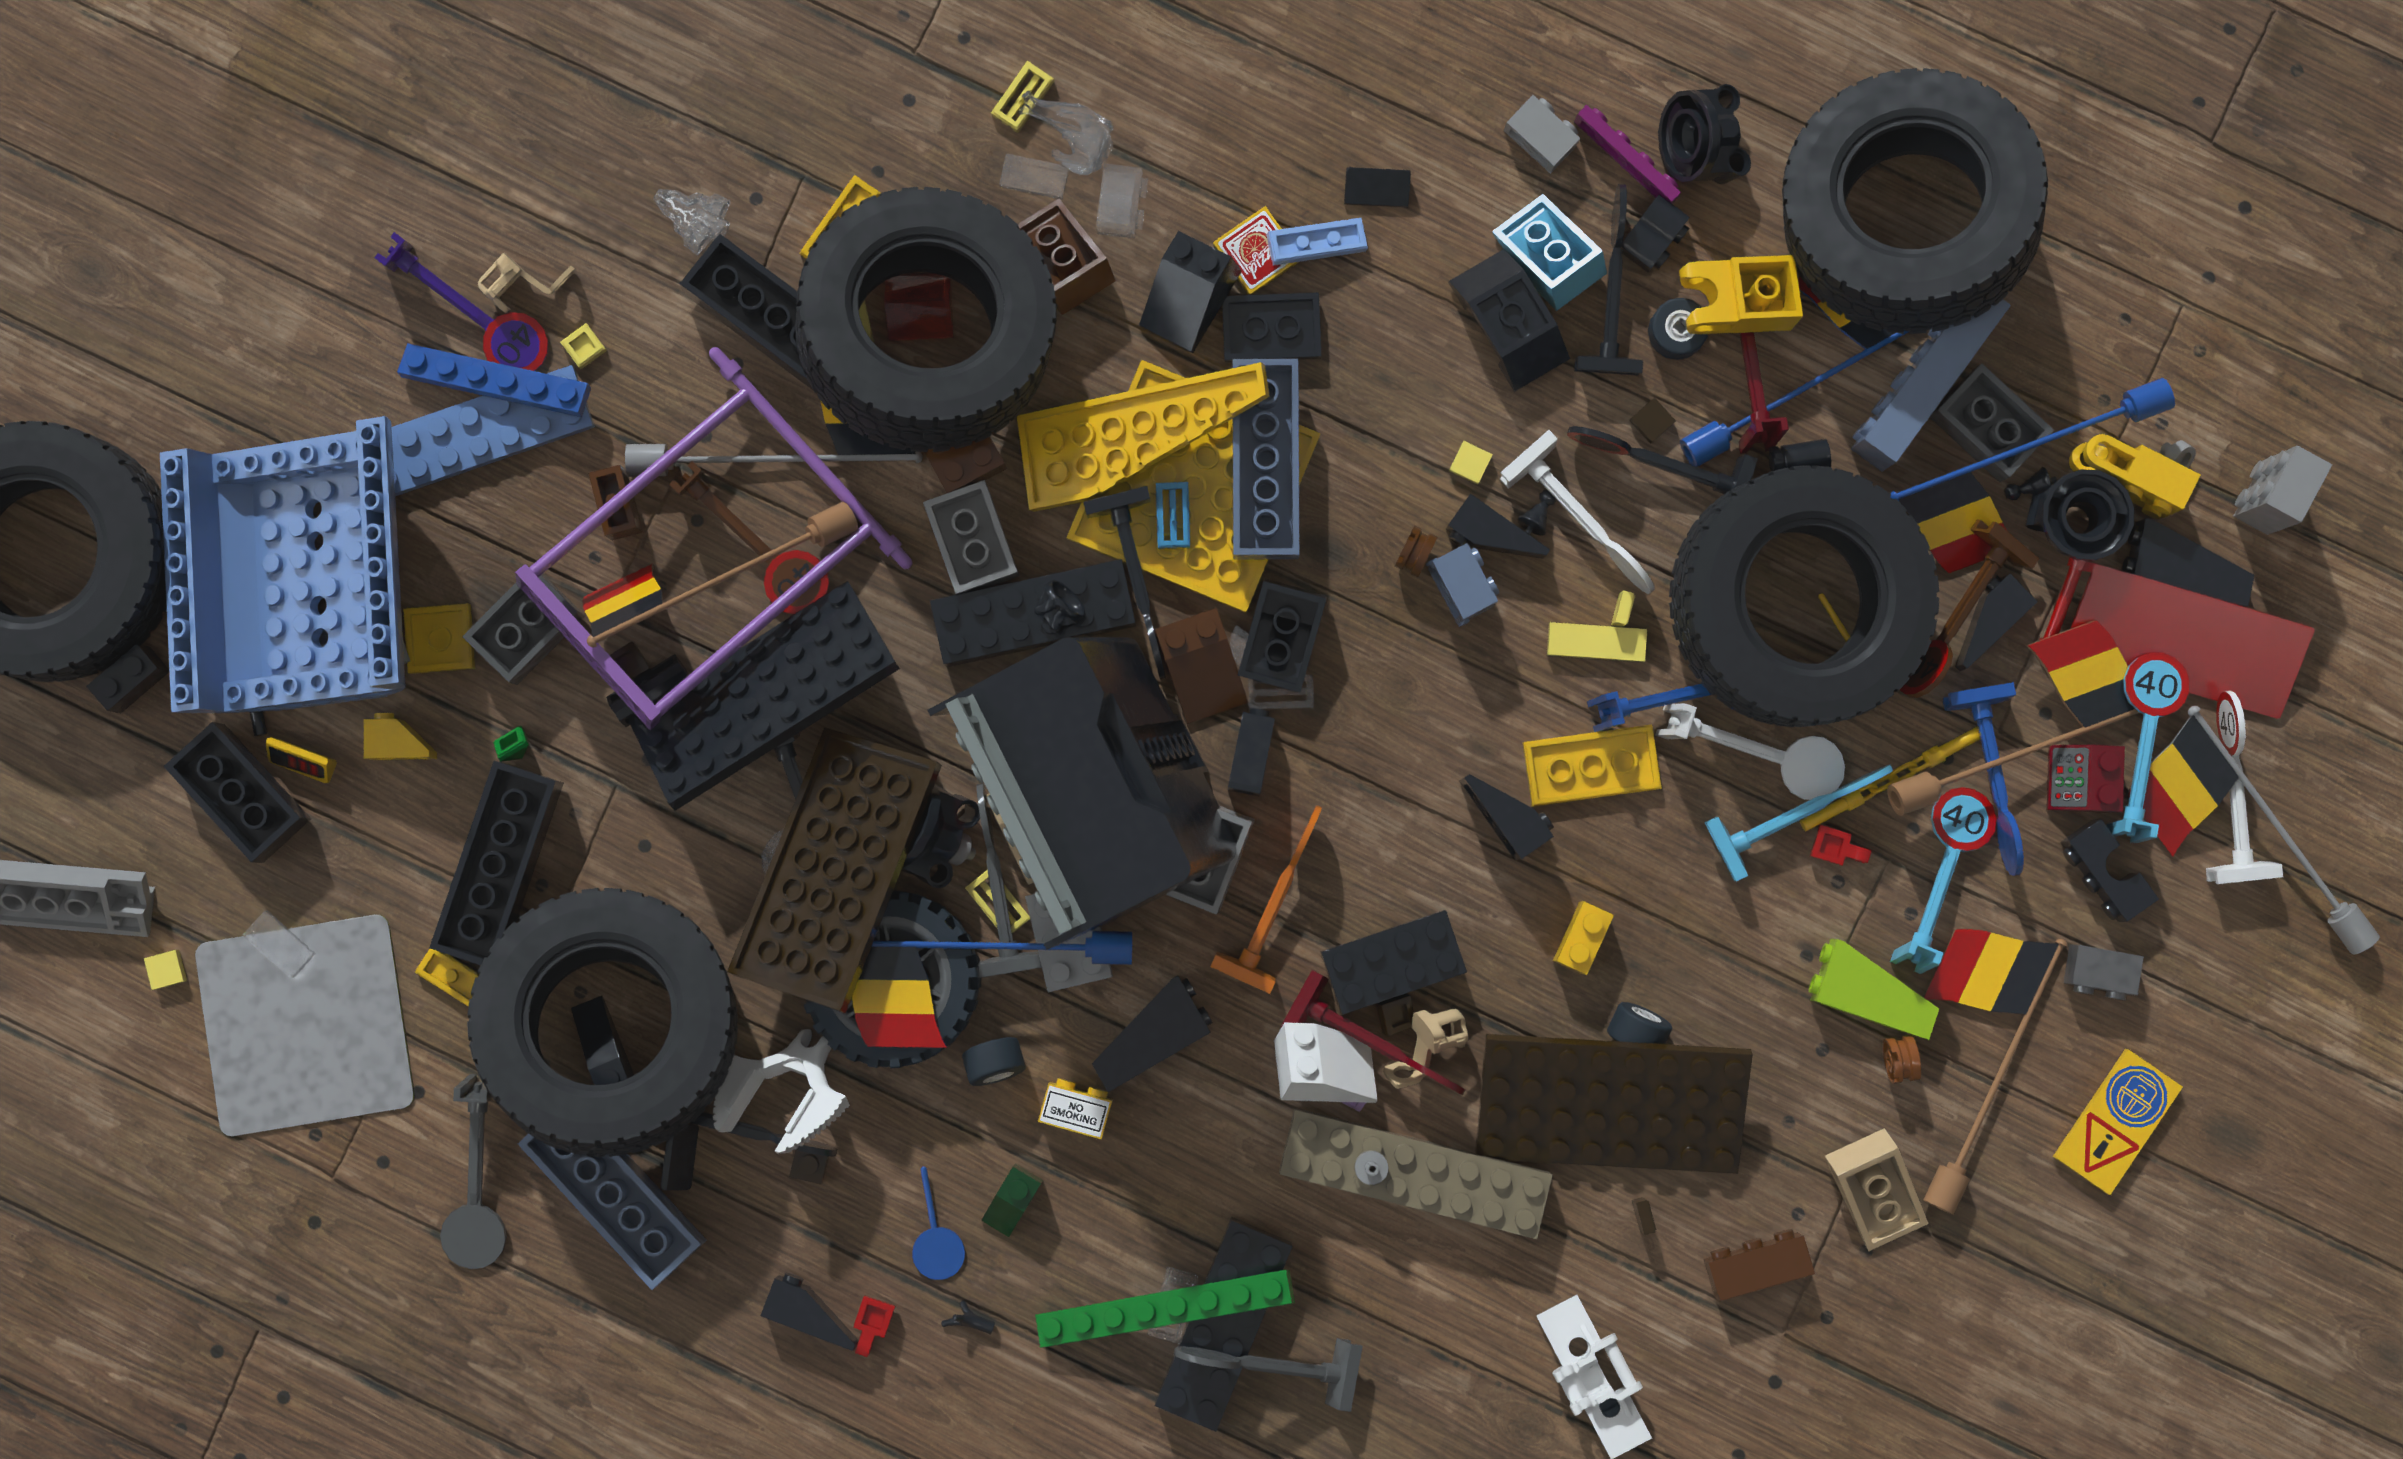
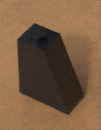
M1250 708V713L1243 712L1228 791L1260 796L1275 718L1269 717V711Z

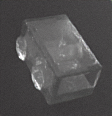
M1104 163L1096 223L1097 234L1135 239L1136 229H1143L1145 211L1139 210L1140 198H1146L1148 190V179L1143 178V168Z

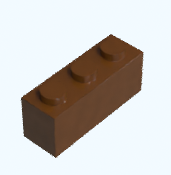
M1793 1229L1774 1233L1775 1239L1762 1242L1761 1238H1756L1743 1242V1248L1730 1251V1247H1725L1710 1252L1711 1257L1703 1260L1714 1297L1719 1301L1814 1275L1815 1272L1804 1235L1798 1232L1794 1233Z

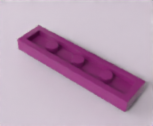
M1585 105L1577 114L1574 123L1655 198L1661 195L1673 204L1681 193L1677 189L1678 184L1669 175H1662L1654 168L1653 160L1644 152L1638 153L1630 145V139L1622 131H1614L1607 124L1608 120L1601 111L1596 108L1592 110L1588 105Z

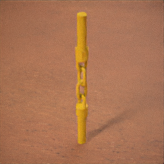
M1978 726L1939 747L1936 745L1924 751L1922 756L1897 767L1882 778L1842 796L1841 799L1827 805L1825 808L1801 819L1800 824L1806 832L1846 810L1851 811L1863 805L1865 801L1871 799L1877 793L1888 789L1889 785L1910 778L1916 772H1920L1928 767L1933 768L1944 762L1946 757L1980 740ZM1924 760L1925 764L1918 767L1917 763ZM1906 768L1911 771L1900 778L1896 775ZM1889 779V783L1878 788L1877 784ZM1868 789L1871 793L1863 797L1861 792Z

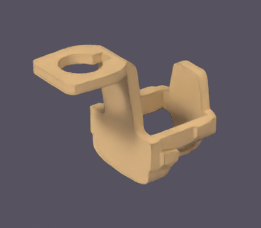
M503 253L480 278L478 287L500 310L508 313L511 309L499 297L520 276L542 292L553 294L570 278L576 269L570 266L548 288L526 273L506 253ZM499 268L501 276L487 288L483 282Z
M1450 1009L1434 1014L1422 1010L1413 1014L1412 1029L1417 1034L1413 1060L1429 1068L1432 1053L1437 1054L1440 1051L1455 1046L1463 1048L1466 1042H1468L1465 1018L1458 1009ZM1450 1023V1037H1446L1441 1028L1442 1025ZM1399 1061L1383 1067V1074L1398 1089L1417 1084L1426 1076L1406 1063ZM1402 1069L1414 1070L1413 1074L1408 1078H1399L1394 1074Z

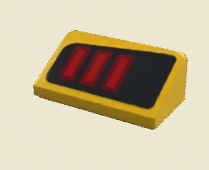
M270 737L266 740L267 757L270 763L323 783L330 782L337 765L336 760L281 739Z

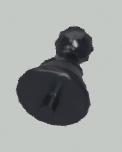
M2041 467L2038 472H2035L2033 476L2025 480L2022 485L2008 484L2004 489V494L2011 501L2017 500L2021 493L2024 495L2041 494L2047 491L2057 479L2056 477L2050 478L2047 469Z
M1547 489L1540 493L1539 499L1541 502L1517 519L1518 523L1529 535L1531 533L1539 536L1546 534L1548 506L1554 505L1557 500Z

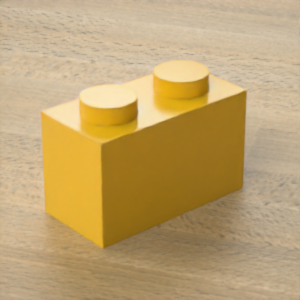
M1580 901L1553 961L1580 974L1587 975L1614 915L1585 901Z

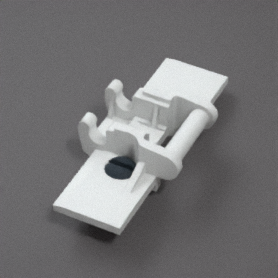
M1577 1294L1536 1315L1562 1365L1552 1373L1556 1382H1560L1571 1403L1569 1407L1574 1416L1582 1413L1585 1409L1610 1459L1652 1439L1630 1395L1641 1390L1643 1386L1640 1381L1636 1382L1615 1342L1618 1340L1615 1333L1600 1339ZM1576 1337L1585 1339L1588 1345L1586 1353L1582 1356H1574L1569 1350L1570 1341ZM1603 1348L1624 1386L1616 1391L1609 1385L1595 1356V1352Z

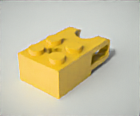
M1793 255L1732 257L1730 260L1697 261L1687 263L1679 270L1681 285L1687 289L1700 290L1706 295L1709 306L1696 308L1686 319V328L1690 334L1791 331L1803 317L1796 263Z
M2105 434L2096 435L2088 442L2078 445L2072 450L2069 457V465L2074 472L2081 469L2100 470L2115 477L2128 490L2132 503L2142 507L2144 514L2155 519L2165 518L2184 510L2201 474L2144 445L2133 448ZM2082 452H2083L2084 461H2085L2090 467H2086V466H2083V465H2082V463H2081V461H2080V454H2081Z

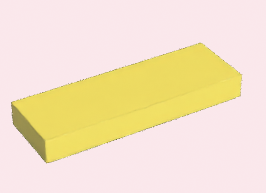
M1550 622L1547 655L1645 662L1647 629Z

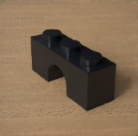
M2102 819L2090 820L2060 842L2065 848L2063 855L2072 866H2078L2084 875L2082 877L2083 883L2092 893L2099 895L2104 902L2101 904V907L2111 920L2116 919L2117 922H2128L2159 900L2140 872L2129 873L2120 880H2116L2109 875L2106 869V859L2120 844Z

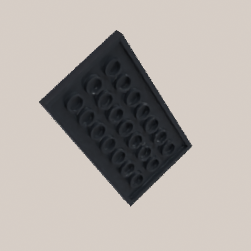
M846 581L736 651L661 716L660 722L653 729L649 730L636 715L629 718L628 722L668 804L676 811L900 668L854 589Z

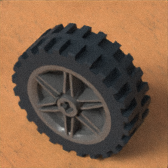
M893 891L874 941L973 942L970 934H967L962 927L960 920L949 913L944 906L927 899L925 896L902 891ZM917 948L924 968L928 969L930 973L928 979L936 1023L943 1041L949 1047L969 1024V1019L973 1011L976 1010L979 1001L977 997L979 988H981V978H978L979 971L978 967H976L980 961L979 956L976 955L975 949ZM852 998L846 1013L807 1000L806 1004H804L806 1014H810L815 1023L813 1027L816 1032L822 1034L828 1040L827 1045L834 1051L839 1050L847 1055V1059L853 1062L859 1061L875 1068H901L923 1062L945 1049L927 1047H867L856 1023Z

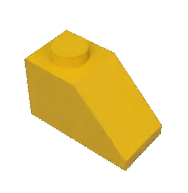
M374 713V719H364V759H437V752L404 720L394 719V713Z

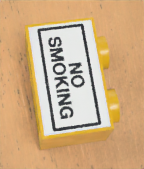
M1057 1078L1056 1083L1049 1082L1038 1122L1102 1139L1113 1099L1107 1098L1108 1092L1089 1087L1088 1092L1075 1089V1082Z

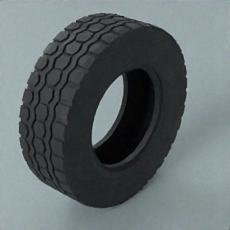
M1917 68L1900 69L1898 73H1895L1894 70L1880 73L1876 78L1871 76L1858 81L1854 87L1852 85L1838 92L1836 98L1831 97L1820 107V112L1816 111L1806 122L1805 128H1802L1796 138L1786 162L1782 188L1783 220L1787 248L1790 255L1794 257L1797 272L1799 271L1800 277L1807 287L1811 288L1812 293L1822 303L1827 302L1828 308L1840 316L1843 313L1846 319L1859 325L1864 323L1866 327L1882 331L1883 328L1887 329V332L1904 334V331H1910V334L1926 333L1927 330L1931 329L1932 332L1949 329V325L1952 324L1956 327L1970 321L1972 316L1977 318L1990 310L1991 305L1995 306L2008 295V291L2011 292L2020 282L2036 255L2043 232L2048 195V175L2043 150L2033 128L2031 129L2030 123L2021 111L2017 113V107L2006 97L2002 99L2001 93L1988 85L1986 87L1982 86V82L1968 76L1965 79L1959 73L1950 71L1941 73L1940 69L1923 68V71H1917ZM1903 155H1928L1943 159L1958 167L1970 178L1978 190L1982 206L1977 216L1965 230L1942 244L1924 249H1901L1882 244L1869 237L1855 224L1845 205L1848 194L1854 184L1870 168L1885 160Z
M918 187L902 188L899 192L896 189L882 192L879 197L874 195L860 202L859 206L855 204L845 210L841 218L839 216L827 226L826 231L821 233L807 256L798 284L795 326L797 351L802 368L815 393L818 392L817 396L828 410L831 408L832 414L843 424L847 422L850 429L862 436L864 434L868 435V439L882 445L889 443V447L901 450L911 448V451L927 452L928 449H933V452L949 451L950 447L959 449L970 446L972 441L978 443L990 437L992 432L996 434L1006 427L1010 421L1012 422L1024 410V407L1028 405L1040 386L1048 364L1057 322L1056 296L1047 264L1044 265L1043 256L1037 246L1033 247V241L1023 229L1020 231L1019 225L1006 215L1004 217L999 209L989 203L987 205L982 204L983 200L967 195V197L962 196V192L946 189V192L940 191V188L924 187V190H919ZM912 272L935 273L959 282L976 296L987 313L991 326V335L977 353L963 362L944 368H918L901 363L882 352L867 335L859 316V309L871 291L892 277Z
M46 421L4 423L5 427L0 425V516L14 502L31 493L48 489L67 490L82 503L92 519L97 536V558L92 575L84 589L74 600L57 611L43 616L21 617L0 600V674L29 681L61 682L75 680L77 677L90 676L98 673L97 670L104 671L136 643L142 645L150 636V630H155L162 620V612L167 611L162 494L159 491L160 487L152 476L146 473V469L134 458H131L129 454L113 446L111 443L81 430Z
M1823 466L1783 468L1763 474L1728 491L1715 500L1699 516V520L1694 522L1687 533V538L1683 540L1677 553L1679 558L1675 559L1671 574L1674 580L1670 581L1669 597H1672V602L1669 603L1670 618L1674 619L1675 624L1672 625L1675 639L1680 641L1681 645L1678 647L1684 660L1689 661L1688 667L1697 679L1701 678V684L1712 695H1717L1716 699L1748 718L1753 717L1756 721L1770 725L1775 724L1785 727L1816 726L1854 718L1857 715H1862L1874 709L1877 705H1881L1892 697L1894 692H1898L1910 679L1908 676H1912L1922 662L1920 658L1924 657L1932 642L1929 638L1934 635L1937 619H1934L1935 615L1939 613L1940 599L1936 597V593L1939 592L1938 575L1935 576L1934 570H1937L1933 554L1929 555L1927 550L1930 549L1924 533L1920 534L1918 531L1920 527L1912 515L1905 513L1907 509L1897 499H1891V494L1879 485L1873 486L1872 481L1859 475L1854 477L1853 473L1837 468L1834 470L1831 467ZM1780 533H1803L1827 542L1845 558L1857 581L1860 605L1855 628L1845 645L1832 657L1819 664L1797 662L1774 651L1761 639L1748 615L1745 587L1750 566L1761 548Z
M599 888L584 889L582 893L578 894L574 891L559 895L560 899L555 900L552 898L539 904L540 908L536 910L532 908L519 917L521 921L517 924L513 922L502 933L504 937L502 939L498 938L488 951L489 957L484 958L478 970L480 975L478 978L475 977L471 991L472 999H469L467 1016L469 1018L467 1022L468 1040L470 1041L469 1046L473 1062H475L476 1070L485 1088L500 1108L525 1132L549 1146L569 1153L586 1154L587 1156L596 1157L627 1155L629 1152L636 1153L649 1149V1146H656L669 1140L670 1136L673 1134L677 1135L687 1128L691 1121L694 1122L705 1111V1107L711 1104L719 1092L718 1089L720 1086L722 1087L728 1075V1068L732 1064L738 1033L737 1006L730 979L718 952L705 933L689 917H685L684 913L669 904L666 905L664 901L649 895L646 897L643 893L631 890L622 892V889L604 888L603 891H600ZM616 961L638 966L651 973L664 985L671 1001L672 1017L669 1033L655 1059L636 1075L624 1081L608 1085L577 1083L552 1070L546 1064L542 1055L538 1028L542 1009L553 989L572 972L593 963Z

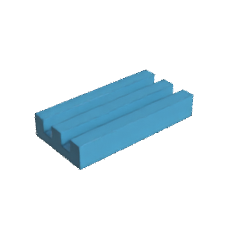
M1188 482L1156 483L1158 549L1190 548ZM1176 489H1182L1184 540H1177ZM1163 490H1169L1171 541H1164Z

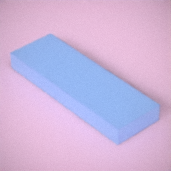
M1362 218L1268 231L1266 235L1273 265L1366 252L1368 249Z

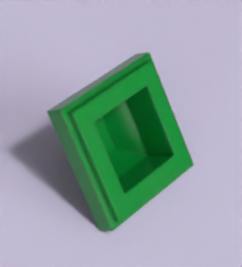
M522 726L516 727L493 742L500 762L523 759L529 746Z

